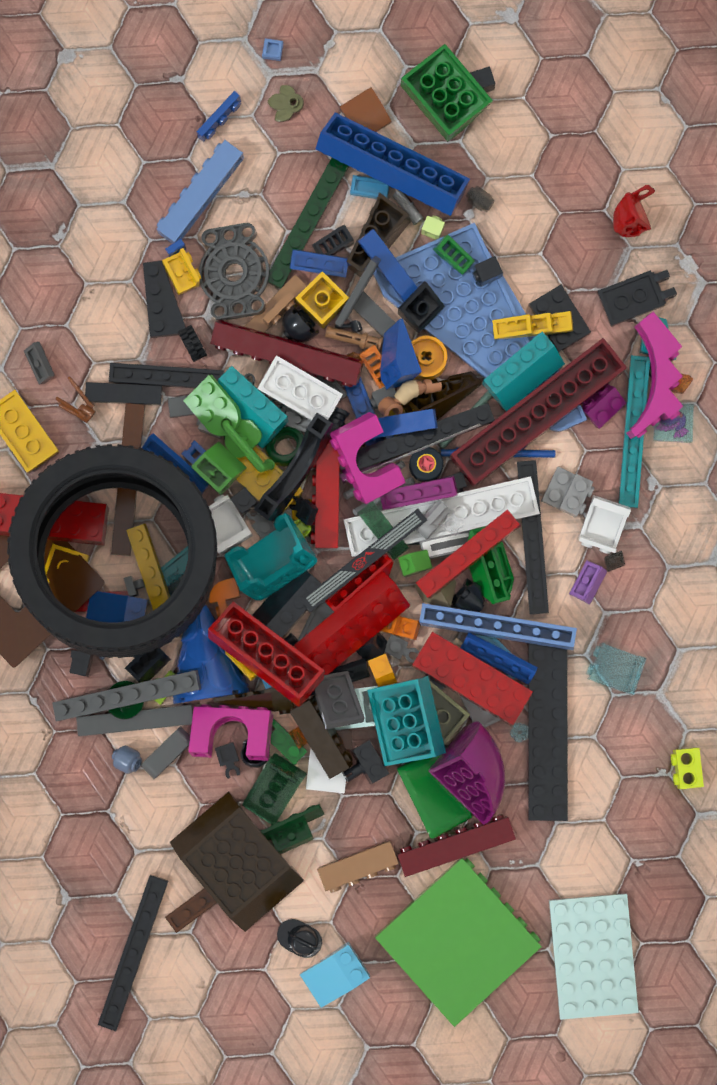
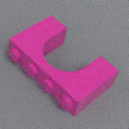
M371 412L330 433L332 438L330 443L334 450L338 451L339 463L342 467H345L347 471L345 476L355 489L353 494L358 501L360 500L365 504L406 483L399 466L394 463H390L372 473H362L357 466L356 455L361 445L383 433L377 416Z
M207 704L194 707L188 751L192 757L212 758L214 735L217 729L224 723L238 721L246 725L248 730L246 749L248 759L269 761L273 714L270 710L264 707H258L257 710H253L245 706L233 709L226 705L213 708Z

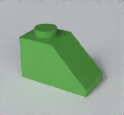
M428 550L409 553L398 558L404 577H409L432 568Z

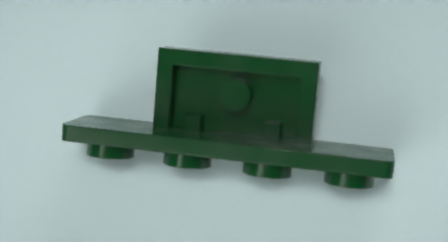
M320 804L312 805L299 814H292L288 819L275 822L270 827L260 831L268 840L272 839L276 850L283 854L313 840L314 837L308 822L325 814Z

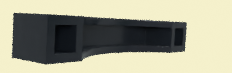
M316 413L306 428L301 445L291 463L280 478L263 494L253 510L267 520L274 522L283 513L331 440L330 433L338 429L339 425L325 415Z

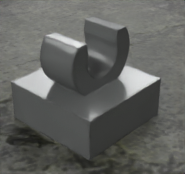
M132 576L124 578L128 594L131 597L138 596L137 589L145 587L143 579L134 581Z

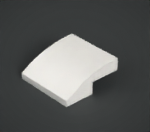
M310 748L306 789L345 793L346 776L340 773L329 779L313 750Z

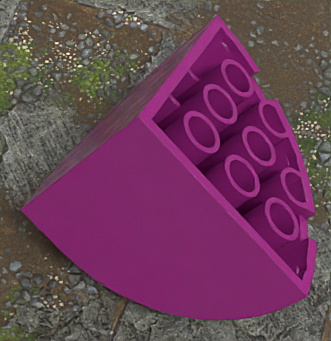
M476 721L462 728L445 749L446 753L442 754L428 771L484 825L491 820L502 801L505 788V768L500 750L486 728L479 721Z

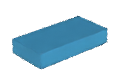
M353 175L350 195L377 199L380 192L388 198L389 185L374 178Z

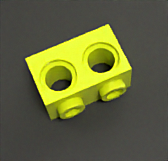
M700 748L673 750L671 763L672 766H675L676 772L673 774L674 785H677L678 789L704 787ZM684 753H687L690 757L687 764H683L681 761V756ZM686 773L692 775V780L688 784L683 780V776Z

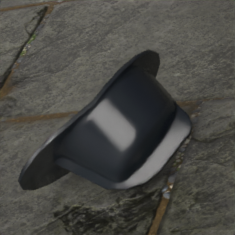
M288 919L278 928V941L288 951L304 958L313 957L320 951L322 937L313 927L296 919Z

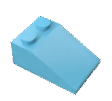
M349 942L300 974L321 1008L370 978L369 972Z

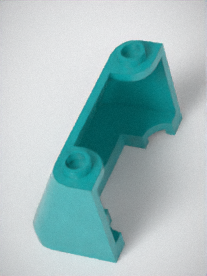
M287 513L279 515L274 521L276 530L250 548L245 549L244 547L235 546L224 555L240 591L254 600L259 601L269 597L317 563L318 559L291 516Z

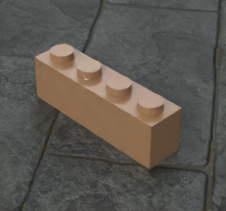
M389 840L318 867L317 870L325 892L330 890V893L341 890V886L348 883L349 886L359 883V879L366 876L367 879L373 878L378 875V871L383 869L385 872L391 871L399 863Z

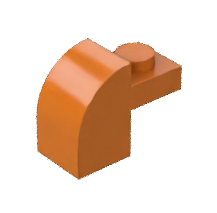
M235 578L218 582L210 592V604L218 603V606L215 607L218 617L228 607V600L241 597Z

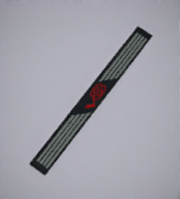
M416 509L301 599V602L309 612L314 610L427 521L426 517L419 509Z

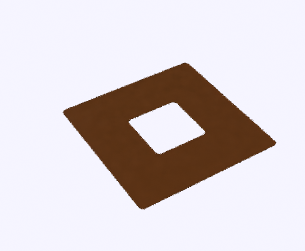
M0 535V569L9 559L7 539L10 536ZM47 540L44 556L45 565L52 544L76 550L67 541ZM55 549L46 577L50 581L49 586L55 598L69 610L75 612L105 582L81 555L77 556ZM62 560H67V561H69V562H63V563H61L60 566H59V568L57 569V565H58V563H59L60 561H62ZM0 596V655L11 667L15 668L51 634L35 619L26 606L21 611L15 612Z

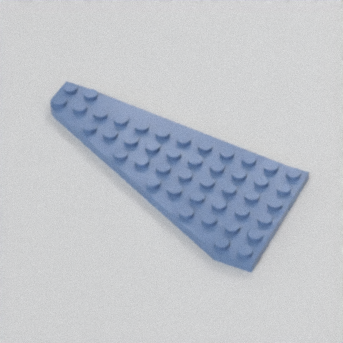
M473 223L448 234L475 260L463 275L433 251V248L443 237L400 255L396 259L417 287L426 281L445 305L424 330L440 340L446 348L486 378L536 336L494 339L492 320L526 315L503 275L501 278L482 287L479 282L476 283L472 275L474 265L492 256L486 248L476 224ZM446 243L442 249L445 251L449 245ZM452 248L448 255L451 256L455 250ZM458 253L453 260L456 262L461 255ZM464 258L459 266L462 267L467 260ZM377 268L373 275L383 297L396 308H399L404 302ZM581 405L549 430L561 432L586 421L587 418Z

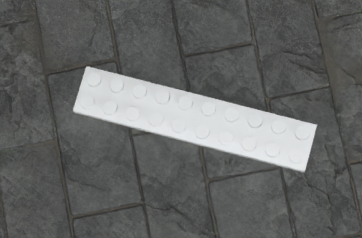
M531 476L461 492L454 497L439 499L451 511L438 524V528L428 539L487 526L507 509L516 520L539 515ZM437 500L343 519L351 556L356 557L416 509H419L422 514H426ZM415 530L393 548L427 539Z

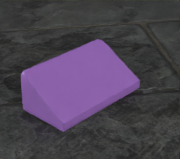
M586 560L569 594L587 604H591L607 570Z

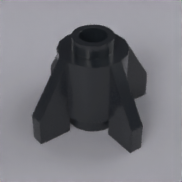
M467 578L464 581L463 587L453 596L452 605L459 607L461 610L480 612L484 607L485 601L481 587L476 582L472 583Z

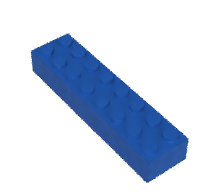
M336 112L321 131L315 148L323 154L449 216L452 215L463 197L470 178Z

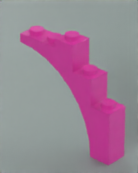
M654 311L634 326L649 354L652 383L644 411L637 422L626 432L630 439L636 436L640 438L647 432L646 427L650 424L654 426L661 418L663 421L669 418L673 420L680 414L679 410L683 407L670 391L680 384L678 380L683 377L671 363L680 354L678 350L682 346Z

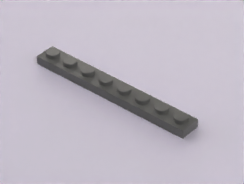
M198 670L52 702L55 720L62 721L201 690Z

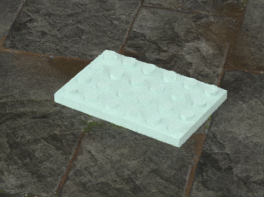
M627 894L549 900L560 1020L639 1013Z

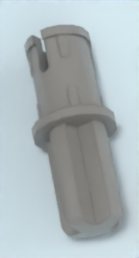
M398 190L393 194L394 199L401 208L409 214L413 225H416L424 218L414 206V202L411 203L403 192Z

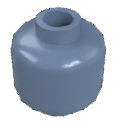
M122 746L112 754L113 766L126 774L136 772L141 766L142 758H140V753L129 746Z

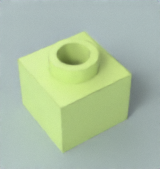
M434 215L432 217L427 216L421 234L435 240L439 239L445 222L440 217Z

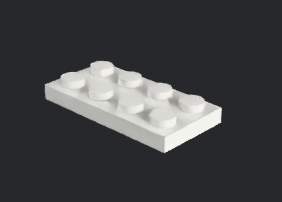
M277 355L257 388L260 392L310 421L316 413L330 418L343 395Z

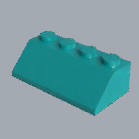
M542 331L483 380L482 385L507 412L564 366L565 363L555 345Z
M233 366L218 379V383L238 405L241 419L252 420L261 430L262 439L257 445L263 449L289 422L288 416Z

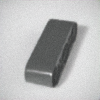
M180 726L141 764V767L153 779L157 778L189 746L190 735Z

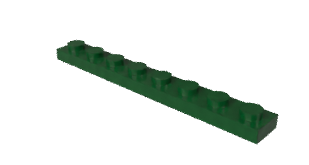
M334 158L330 159L270 269L269 284L279 289L285 285L293 270L289 268L292 249L304 250L348 170V165Z

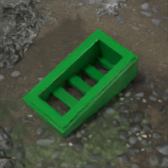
M449 235L444 236L433 248V251L461 275L475 262ZM447 243L449 246L444 251L442 248ZM453 248L455 251L449 256L448 253ZM459 253L461 256L455 262L453 259ZM465 258L467 261L460 267L459 264Z

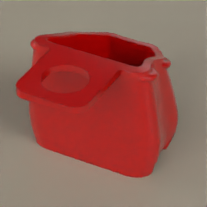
M645 185L633 193L628 192L624 195L613 214V228L616 233H619L622 237H636L644 231L651 230V225L641 200L655 193L654 188L650 185ZM644 190H649L648 193L644 195H639L640 192Z

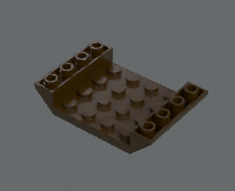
M229 791L170 841L180 860L227 916L244 932L304 881L294 867L287 863L243 811L239 802Z

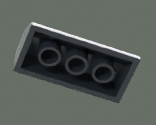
M305 571L270 595L252 616L281 638H284L308 611L301 602V599L322 583L308 571Z

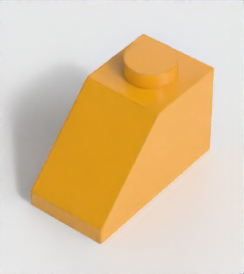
M386 654L368 661L378 687L397 683Z

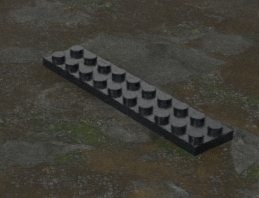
M528 643V663L538 667L528 685V689L533 691L528 699V820L568 821L567 649Z

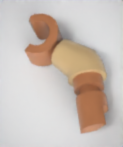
M430 379L422 380V382L416 380L406 381L395 393V398L386 397L380 401L378 410L383 417L388 416L391 409H393L396 415L403 414L402 404L406 405L410 400L417 398L418 395L423 393L440 392L442 390V383L432 384Z

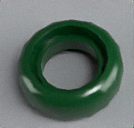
M283 427L265 446L268 458L272 459L277 466H289L303 440L304 435L302 432L293 427ZM289 438L296 441V448L292 453L281 455L276 452V446L281 440Z

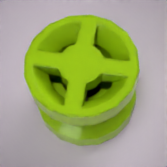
M299 519L295 520L296 526L304 538H307L311 533V526L305 525Z

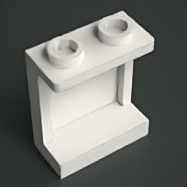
M229 495L218 496L214 499L215 503L209 506L215 524L217 552L219 555L224 554L253 536Z
M593 495L578 537L579 541L582 542L581 545L592 548V546L600 548L599 551L606 554L616 553V547L631 508Z

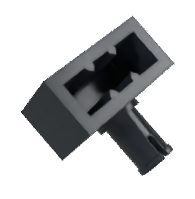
M156 648L154 651L143 655H134V659L125 669L139 683L150 681L171 659L160 648Z
M370 740L350 751L356 760V764L342 772L343 776L352 773L345 778L348 783L363 774L369 784H373L389 774Z

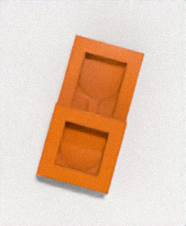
M398 616L381 631L417 640L420 623L418 620Z

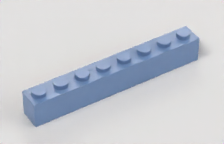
M422 603L419 620L421 626L463 633L470 632L475 635L574 650L577 628L424 603Z

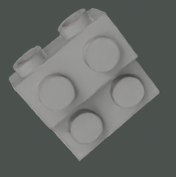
M557 467L541 502L576 518L578 514L582 515L586 508V504H584L586 496L590 498L594 491L593 481Z

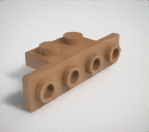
M294 275L269 300L265 311L260 315H255L244 327L266 332L272 325L275 326L282 319L281 316L295 304V298L307 285L298 276Z

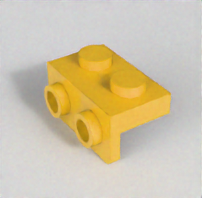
M184 248L180 249L179 253L162 260L178 295L199 287L201 279L198 269H194L191 264L193 260L190 253L185 252Z

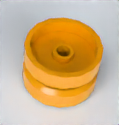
M428 335L414 339L411 343L422 371L415 379L422 381L438 378L443 373L447 362L445 346L437 338ZM423 357H428L429 361L427 359L423 361L422 359Z

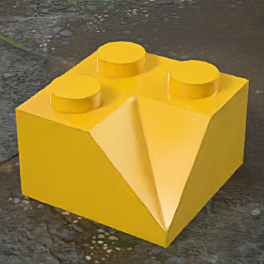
M321 272L295 298L296 303L322 329L337 316L349 299L324 272Z

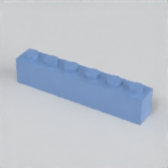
M226 140L222 144L219 143L214 149L213 156L207 158L203 163V169L200 173H196L192 177L190 186L182 190L180 193L181 198L177 203L174 202L170 206L167 216L159 220L157 223L158 234L172 244L179 239H183L243 161V152Z

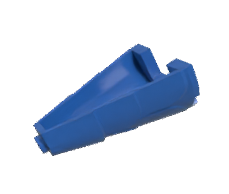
M207 605L202 608L200 614L188 626V629L182 633V646L177 664V674L198 670L201 690L174 695L173 704L249 692L248 683L244 675L240 673V669L225 654V650L208 638V628L216 619Z

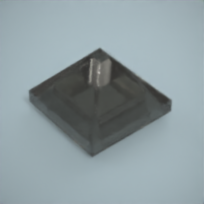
M622 551L612 552L604 557L607 572L625 566Z

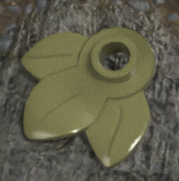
M282 85L280 87V94L272 95L268 100V104L277 110L275 121L284 122L290 120L294 113L300 112L303 109L304 100L299 94L295 93L294 88L289 85ZM296 100V104L292 105V102Z

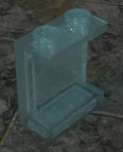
M600 643L599 646L596 645L593 652L594 662L589 664L586 672L589 675L588 680L634 695L647 658L636 656L608 646L605 643Z

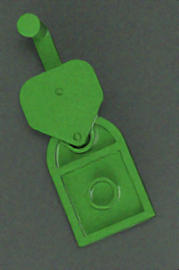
M208 375L183 401L210 433L216 436H225V446L233 456L237 458L246 456L259 472L272 470L275 467V462L272 459H267L263 462L253 450L262 439L261 430L252 420L241 419L238 405L213 375Z

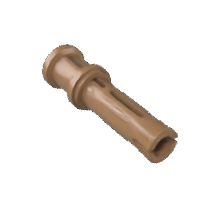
M328 326L325 334L326 338L359 345L363 350L375 345L378 351L381 352L383 345L382 336L378 338L370 336L366 332L358 334ZM337 333L352 337V339L337 335Z

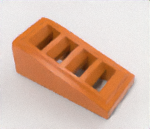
M372 345L358 354V356L364 361V366L375 385L380 389L385 385L381 379H378L381 377L380 371L376 374L374 371L381 367L382 356L376 346ZM375 353L376 356L372 357L368 361L365 359L371 354ZM379 360V363H377V364H375L374 366L370 367V364H372V363H374L375 361Z

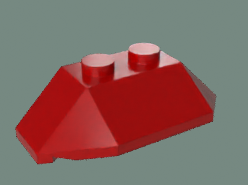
M385 553L326 599L325 603L335 612L383 571L389 576L394 564L393 560Z

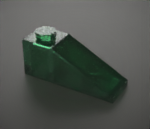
M373 501L358 512L377 539L393 528ZM402 540L390 549L388 553L395 560L407 551L409 547Z

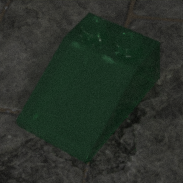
M274 753L265 765L242 806L272 825L278 821L307 773Z

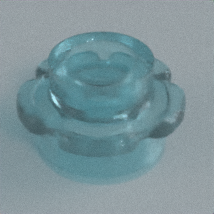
M516 723L513 725L510 735L516 742H522L528 739L529 728L525 724Z

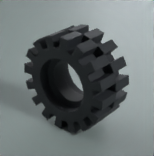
M192 325L178 331L193 362L207 356Z

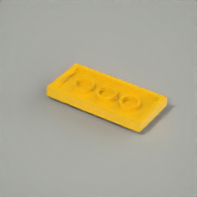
M16 390L0 399V435L29 474L60 451Z
M257 446L253 448L263 462L269 459ZM246 456L237 458L247 468L236 480L243 487H246L250 494L258 501L284 473L276 464L272 470L259 472ZM299 487L294 496H300L303 490ZM291 499L285 510L289 507L290 504H292L295 501V499Z

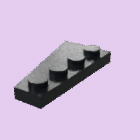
M162 261L143 263L150 338L179 335L178 331L186 328L163 263Z

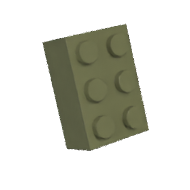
M430 681L441 733L446 745L470 714Z

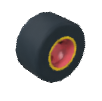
M431 447L412 454L409 461V470L412 476L421 482L436 480L441 475L444 467L441 454Z

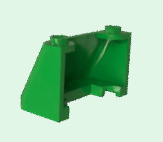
M441 755L407 762L396 768L431 840L472 818V813L428 771Z

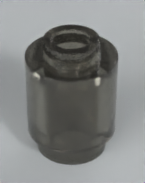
M476 186V188L471 187L466 195L468 197L467 202L481 212L485 211L487 213L495 202L492 195L479 186Z

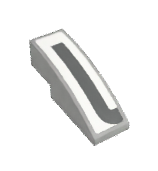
M470 530L419 541L421 551L428 550L430 560L449 556L468 541Z

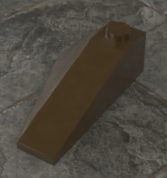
M471 371L449 376L448 379L442 381L434 379L431 380L432 384L442 383V390L440 392L423 393L418 395L417 398L410 400L406 405L402 404L406 413L435 409L436 420H438L481 386L482 381Z
M274 688L214 698V702L255 709L264 707L270 711H279L280 715L288 714L291 711L290 709L294 708V703Z

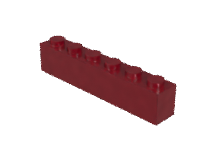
M503 814L492 817L493 821L484 825L479 821L473 824V828L467 829L462 827L456 829V833L448 836V833H444L438 836L435 841L430 842L427 839L419 842L417 847L411 848L410 845L401 848L400 853H397L404 876L408 877L516 840L509 817H504Z

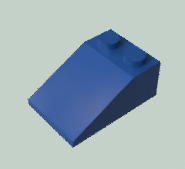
M399 319L390 327L383 337L380 374L381 381L385 385L386 390L400 387L403 383L413 380L422 372L403 319Z
M97 591L89 599L86 618L108 623L137 619L146 615L148 600Z

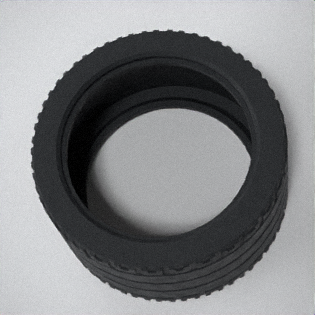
M112 444L95 445V448L86 447V449L80 451L76 450L74 454H67L60 460L57 459L55 464L47 466V469L38 474L39 477L36 480L33 479L30 486L24 491L25 495L20 497L19 503L14 510L15 516L11 518V525L8 531L10 537L7 539L8 564L10 574L13 577V584L22 602L35 619L59 641L80 652L97 655L98 657H134V655L152 652L154 649H159L172 642L175 637H179L180 634L186 631L188 626L200 614L210 595L215 577L217 560L216 529L207 501L202 497L203 494L196 484L189 480L190 477L178 466H173V462L168 461L161 455L156 456L154 452L143 450L140 447L136 449L134 446H122V444H117V446H112ZM124 488L145 493L161 502L172 512L181 525L188 543V561L178 587L157 609L130 621L99 622L72 612L55 598L48 584L45 572V547L56 520L76 500L95 491Z

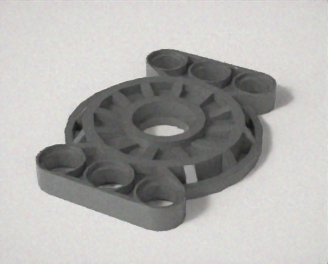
M250 223L205 230L202 234V242L209 249L205 252L199 266L200 284L205 294L215 302L211 307V315L216 320L224 321L260 315L266 309V304L260 296L268 284L270 267L263 250L256 243L252 242L257 235V231ZM245 228L252 229V234L249 237L243 236ZM227 231L234 232V237L231 240L224 238ZM209 234L216 236L213 243L206 242V237ZM255 248L260 251L263 257L257 255L254 251ZM263 262L266 265V273L263 272ZM232 264H238L243 269V275L237 281H230L226 278V269ZM262 278H265L264 283L260 289L259 286L262 282ZM207 287L213 292V297L206 290ZM254 301H261L262 306L259 310L252 309ZM236 304L243 305L241 313H234L233 308ZM218 307L225 309L222 316L215 315V310Z

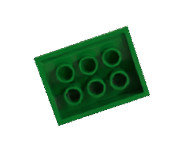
M446 44L442 45L401 78V87L447 142L462 132L493 102Z

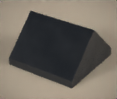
M424 281L398 308V315L416 332L420 333L445 305L429 284Z

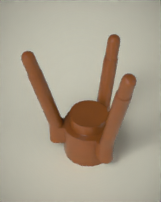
M69 376L68 380L87 405L82 404L77 409L59 397L55 399L61 403L59 404L60 408L88 423L96 412L92 409L95 405L88 400L79 386Z

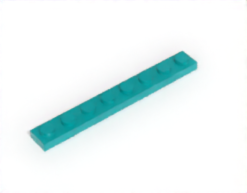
M631 355L618 503L637 509L644 435L640 438L636 436L630 439L626 432L637 422L647 403L650 359L649 357Z

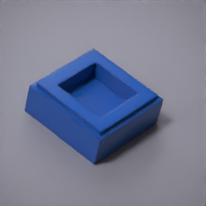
M179 239L165 248L170 257L179 253L182 248L186 250V246L182 239Z

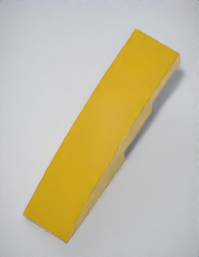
M571 311L532 316L528 314L492 320L495 340L537 336L542 331L545 335L573 331Z

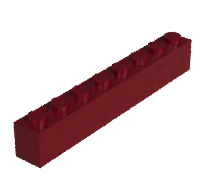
M223 320L215 322L210 344L215 345L216 349L226 351V349L233 350V353L236 355L244 356V354L251 356V359L262 361V359L268 360L269 364H272L277 355L295 367L306 371L311 376H324V380L331 382L338 380L342 382V385L348 387L356 386L359 383L364 361Z

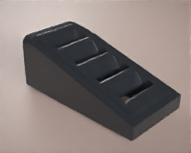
M344 224L312 244V247L316 253L324 254L319 247L323 245L327 252L325 254L334 255L354 244V239ZM342 233H343L344 237L346 238V240H345L344 242H343V240H342V238H341V236H340V234H342ZM334 237H336L338 242L340 243L338 246L333 240ZM327 241L331 243L333 249L330 250L326 243Z

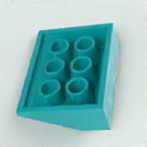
M429 676L367 690L384 766L437 757L446 753Z

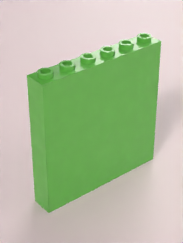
M463 858L458 859L375 935L376 940L454 1027L541 948V945L538 943L541 939L534 932L529 933L525 927L528 925L521 917L516 918L512 914L515 910L508 902L505 904L501 902L499 892L494 887L490 889L486 885L488 880L481 872L478 875L473 870L475 866L468 858L465 860Z

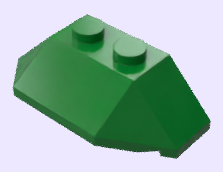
M486 526L470 530L468 540ZM500 542L469 567L473 582H476L481 587L483 596L492 604L510 600V593L514 582L503 542Z

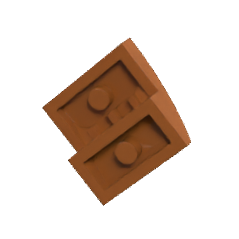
M372 87L340 106V110L346 118L375 132L392 122Z

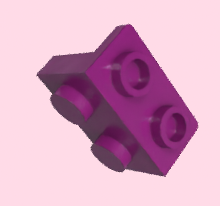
M608 384L585 401L581 407L595 427L600 429L626 404V401L614 386Z

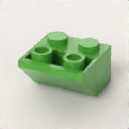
M220 442L204 452L191 466L220 496L247 468Z

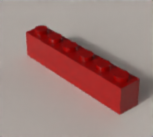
M330 441L313 466L316 467V475L312 476V487H316V494H312V503L318 508L312 524L315 525V533H311V544H315V548H338L340 463L338 460L339 453L337 450H334Z
M507 509L418 580L416 584L427 598H432L521 527V525Z

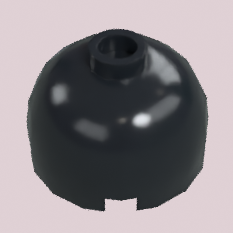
M294 304L283 316L282 325L285 329L283 333L290 340L294 339L297 342L310 341L319 334V330H314L313 327L316 325L303 309L298 311L296 309L298 305Z

